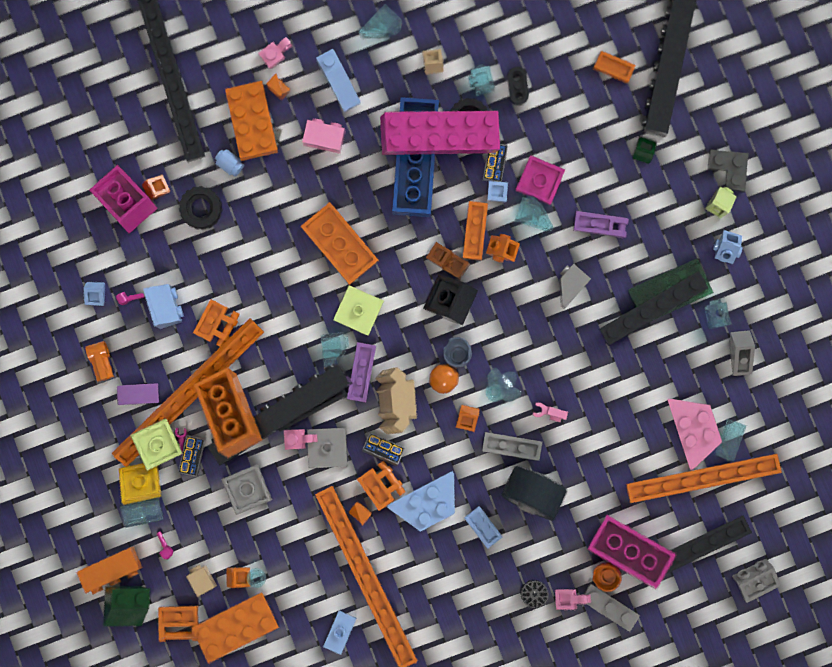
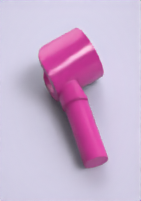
M125 292L116 295L120 305H125L135 299L144 298V293L128 297Z
M176 428L175 435L178 437L179 447L183 452L184 439L188 432L184 428V434L179 436V428Z
M158 532L157 536L164 548L159 553L167 560L173 555V550L165 542L162 533Z

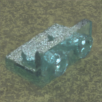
M159 497L123 505L122 501L120 502V512L125 528L164 519Z

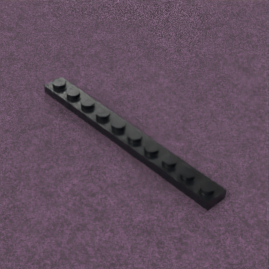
M137 0L186 161L188 163L204 158L206 156L158 0Z

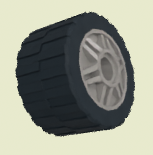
M515 466L501 495L504 499L525 512L548 520H555L567 490L541 473L521 466Z

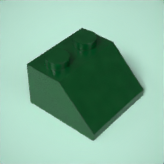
M143 586L105 587L103 626H142L149 610L150 588Z

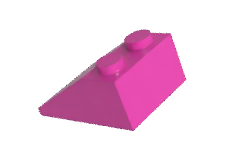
M118 165L89 189L128 233L132 232L158 209Z

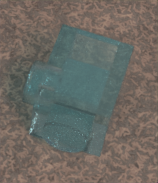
M478 65L473 67L474 69L471 70L470 76H468L470 88H474L475 96L494 92L495 86L490 66Z

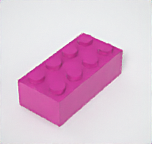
M608 515L588 547V551L617 566L657 590L676 556L673 552Z

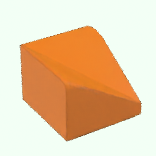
M277 74L267 82L268 89L280 100H283L290 92V88L278 78Z
M356 502L349 511V514L363 526L372 515V512L360 502Z

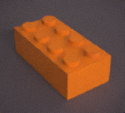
M227 367L194 384L218 451L229 458L262 441L235 372Z

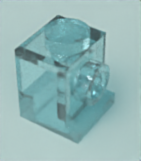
M721 299L710 301V305L705 306L709 329L732 324L727 302L722 303ZM717 310H721L722 315L720 317L716 315Z

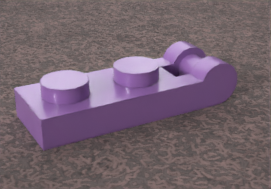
M576 211L573 231L626 238L627 232L625 228L628 225L629 219ZM613 223L618 224V230H613Z

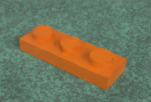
M469 201L463 259L482 261L488 203Z

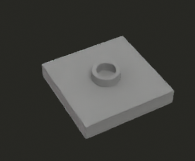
M346 428L307 430V435L317 434L318 441L308 443L309 468L347 466Z
M258 464L222 479L236 515L272 500Z

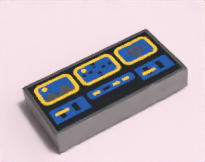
M500 144V150L495 153H487L483 180L502 182L508 145Z
M372 433L369 434L362 449L363 452L394 466H398L405 450L404 447Z
M186 435L178 473L198 477L206 439Z

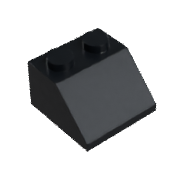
M438 274L423 309L446 320L463 325L478 290L464 282Z

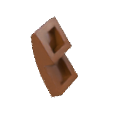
M437 242L426 257V259L459 280L470 265L469 262Z

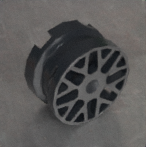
M528 580L521 587V599L531 608H539L548 600V590L539 580Z

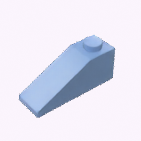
M331 49L316 57L317 63L343 111L346 112L361 104L334 50Z

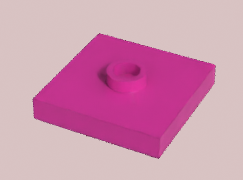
M530 155L515 191L551 205L565 169Z

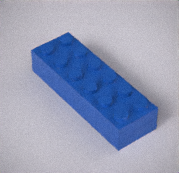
M403 97L400 99V112H438L439 100ZM435 154L396 155L393 215L431 217Z

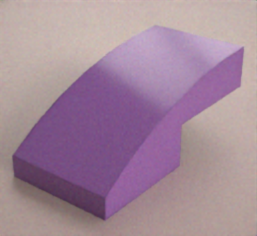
M158 383L117 386L118 405L159 403Z

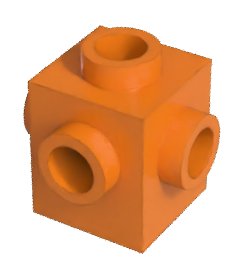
M500 234L499 236L491 235L486 254L493 256L492 260L503 263L504 260L515 262L520 243L511 240V237L505 234Z

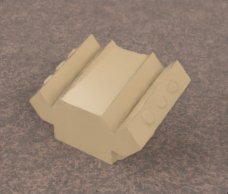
M398 367L382 370L375 378L382 384L376 391L379 394L380 403L378 415L385 420L379 428L386 434L403 433L409 425V419H417L414 380H406L405 374Z

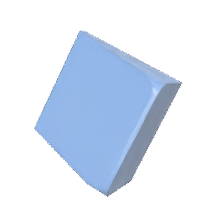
M86 282L84 286L85 305L104 306L105 283Z

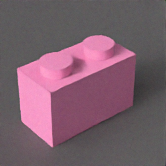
M320 119L307 120L302 141L303 146L340 154L345 136V128H342V125L338 123L324 124V121Z

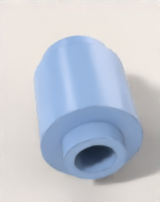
M228 149L225 151L221 150L215 157L217 160L216 165L229 175L236 177L244 167V164L241 163L242 161Z

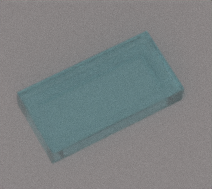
M727 419L721 435L722 443L717 447L715 455L734 462L747 425Z

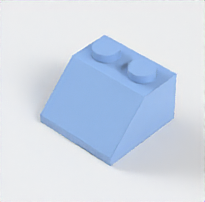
M165 284L143 289L155 327L162 329L182 322L181 317H184L181 306H177L176 299L178 294L175 287L172 288L171 285Z

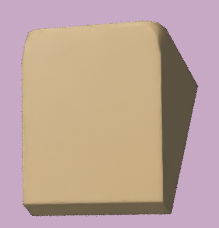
M441 49L422 51L425 74L444 72Z

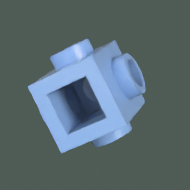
M724 230L720 240L716 239L713 246L715 259L733 264L736 257L739 258L742 253V235Z

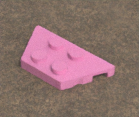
M668 399L689 468L693 470L722 443L711 406L702 403Z

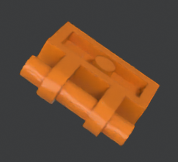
M210 299L193 333L210 342L215 335L219 337L216 345L221 347L230 338L229 335L233 327H236L240 314L233 311L231 316L228 317L225 315L228 307ZM223 320L227 324L223 332H220L217 329Z
M385 461L378 464L382 470L380 473L377 474L372 468L357 479L378 511L395 500L391 495L393 491H396L399 496L406 492L402 487V482L396 479L392 473L393 469L387 466ZM384 476H386L388 481L391 483V486L389 488H386L384 483L381 481V478H383Z

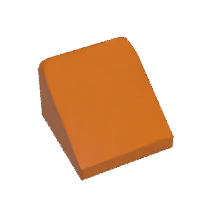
M163 175L147 179L142 184L146 195L151 201L170 193Z
M461 405L456 428L474 432L480 410Z
M250 567L227 568V587H250Z

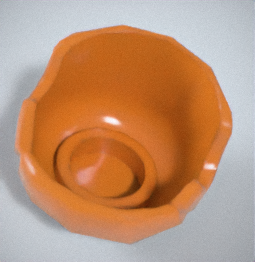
M448 364L436 366L429 375V383L432 389L441 394L451 392L459 382V373L456 368Z
M604 562L593 570L592 580L602 591L612 592L620 586L622 573L617 566Z

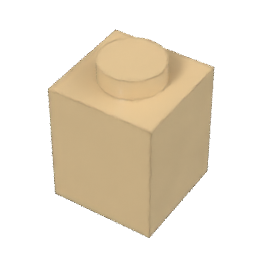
M198 565L190 569L191 574L186 576L197 597L217 586L207 566L201 568Z

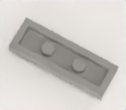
M485 432L482 451L539 461L542 442Z
M589 584L583 594L591 595V603H587V605L629 632L640 617V615L592 584Z

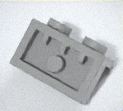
M767 559L758 561L732 576L738 584L746 603L781 586L774 567Z

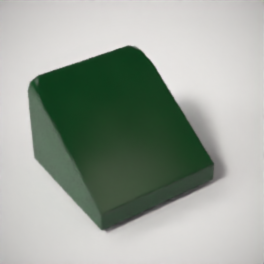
M639 136L632 158L650 164L657 142Z

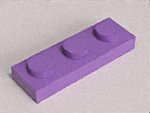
M357 342L350 379L353 384L349 386L347 396L349 400L366 403L376 351L375 345Z

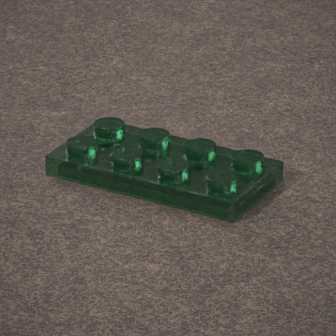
M698 258L627 290L636 308L699 271L708 288L655 319L714 293Z

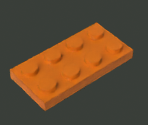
M258 81L225 89L240 160L244 161L278 153L263 82Z
M330 202L301 225V228L349 285L379 261Z
M261 592L191 628L207 662L210 663L279 628Z

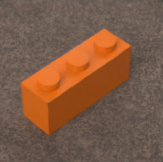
M130 547L76 573L85 594L91 591L93 595L102 591V586L109 583L110 586L121 582L120 578L125 575L130 578L139 574L138 570L142 568V565L134 547Z

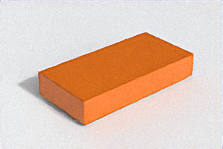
M601 51L593 69L628 84L636 65Z

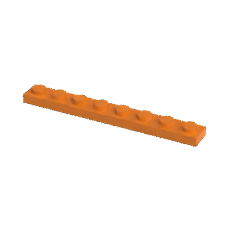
M772 454L628 483L626 488L629 503L782 472L778 454Z

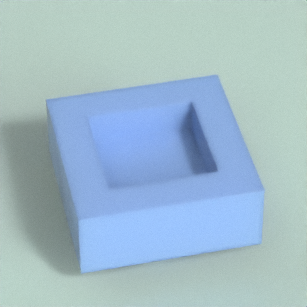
M489 181L487 201L507 202L508 182Z

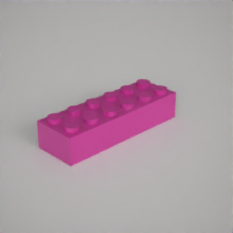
M498 111L384 112L380 116L382 155L495 153L500 150Z

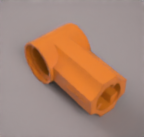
M102 341L86 346V354L90 363H92L97 382L113 378L114 375L108 358L110 354L106 342Z

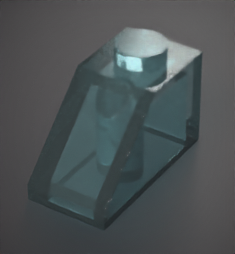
M385 4L360 29L359 35L362 39L389 38L392 34L395 36L402 28V19Z
M532 196L523 197L515 221L551 233L553 225L542 203L537 202L538 199Z
M344 332L321 335L324 371L326 367L333 363L337 365L346 354V348H349L348 336H344Z

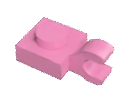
M286 37L277 46L272 42L258 54L267 66L272 69L285 59L282 53L291 48L292 44Z
M535 403L536 406L541 407V413L533 412L532 415L534 417H542L546 414L550 416V420L561 422V419H567L568 412L545 406L542 403Z
M305 429L284 430L285 450L306 449L305 443L318 442L317 434L305 435Z
M576 589L555 590L556 609L575 610L577 609V604L591 603V595H576Z

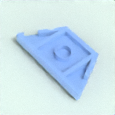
M453 471L388 504L387 507L420 532L455 514Z

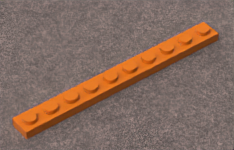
M249 318L133 433L165 418L170 425L198 398L194 384L229 367L264 331ZM129 436L112 452V455L127 467L139 453L131 436Z
M331 486L315 494L398 667H408L418 662L334 487Z

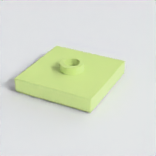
M349 285L334 317V321L369 336L384 301Z
M166 418L130 435L146 470L183 454Z

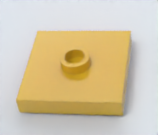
M144 463L118 468L123 505L161 497L158 466L146 470Z

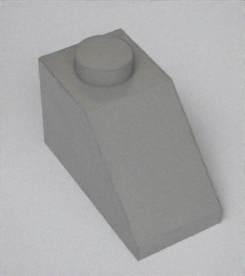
M575 264L571 267L567 265L560 273L562 275L559 280L560 298L563 309L569 305L591 280Z
M750 331L731 332L729 347L733 376L752 374L755 352Z

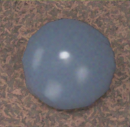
M460 337L449 339L448 344L443 349L444 360L448 365L455 368L466 366L472 358L471 346L465 339Z

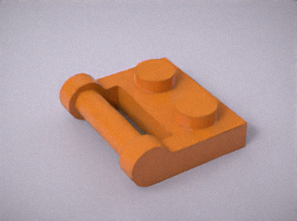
M198 606L158 607L159 642L187 639L197 641L193 630L192 632H166V627H193L199 624Z

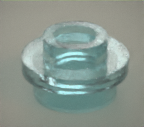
M259 568L251 569L247 574L248 584L254 588L264 585L266 581L264 571ZM258 574L260 580L254 581L253 575Z

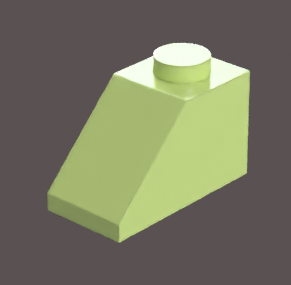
M719 187L705 209L719 218H723L730 212L737 196L733 195L734 192L731 189Z

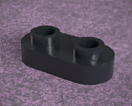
M514 67L508 72L507 76L509 98L514 105L521 106L527 102L529 97L527 75L524 69ZM515 75H518L520 77V80L515 81L513 77ZM521 94L522 99H517L515 95Z

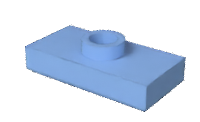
M480 506L464 517L487 549L503 537Z
M339 610L323 647L341 655L357 618Z

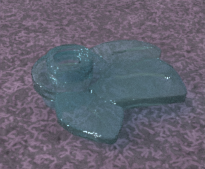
M497 368L491 370L487 377L486 397L493 402L500 401L501 399L511 402L519 398L522 393L517 388H514L517 373L505 372L501 374ZM492 389L498 390L497 396L492 395Z

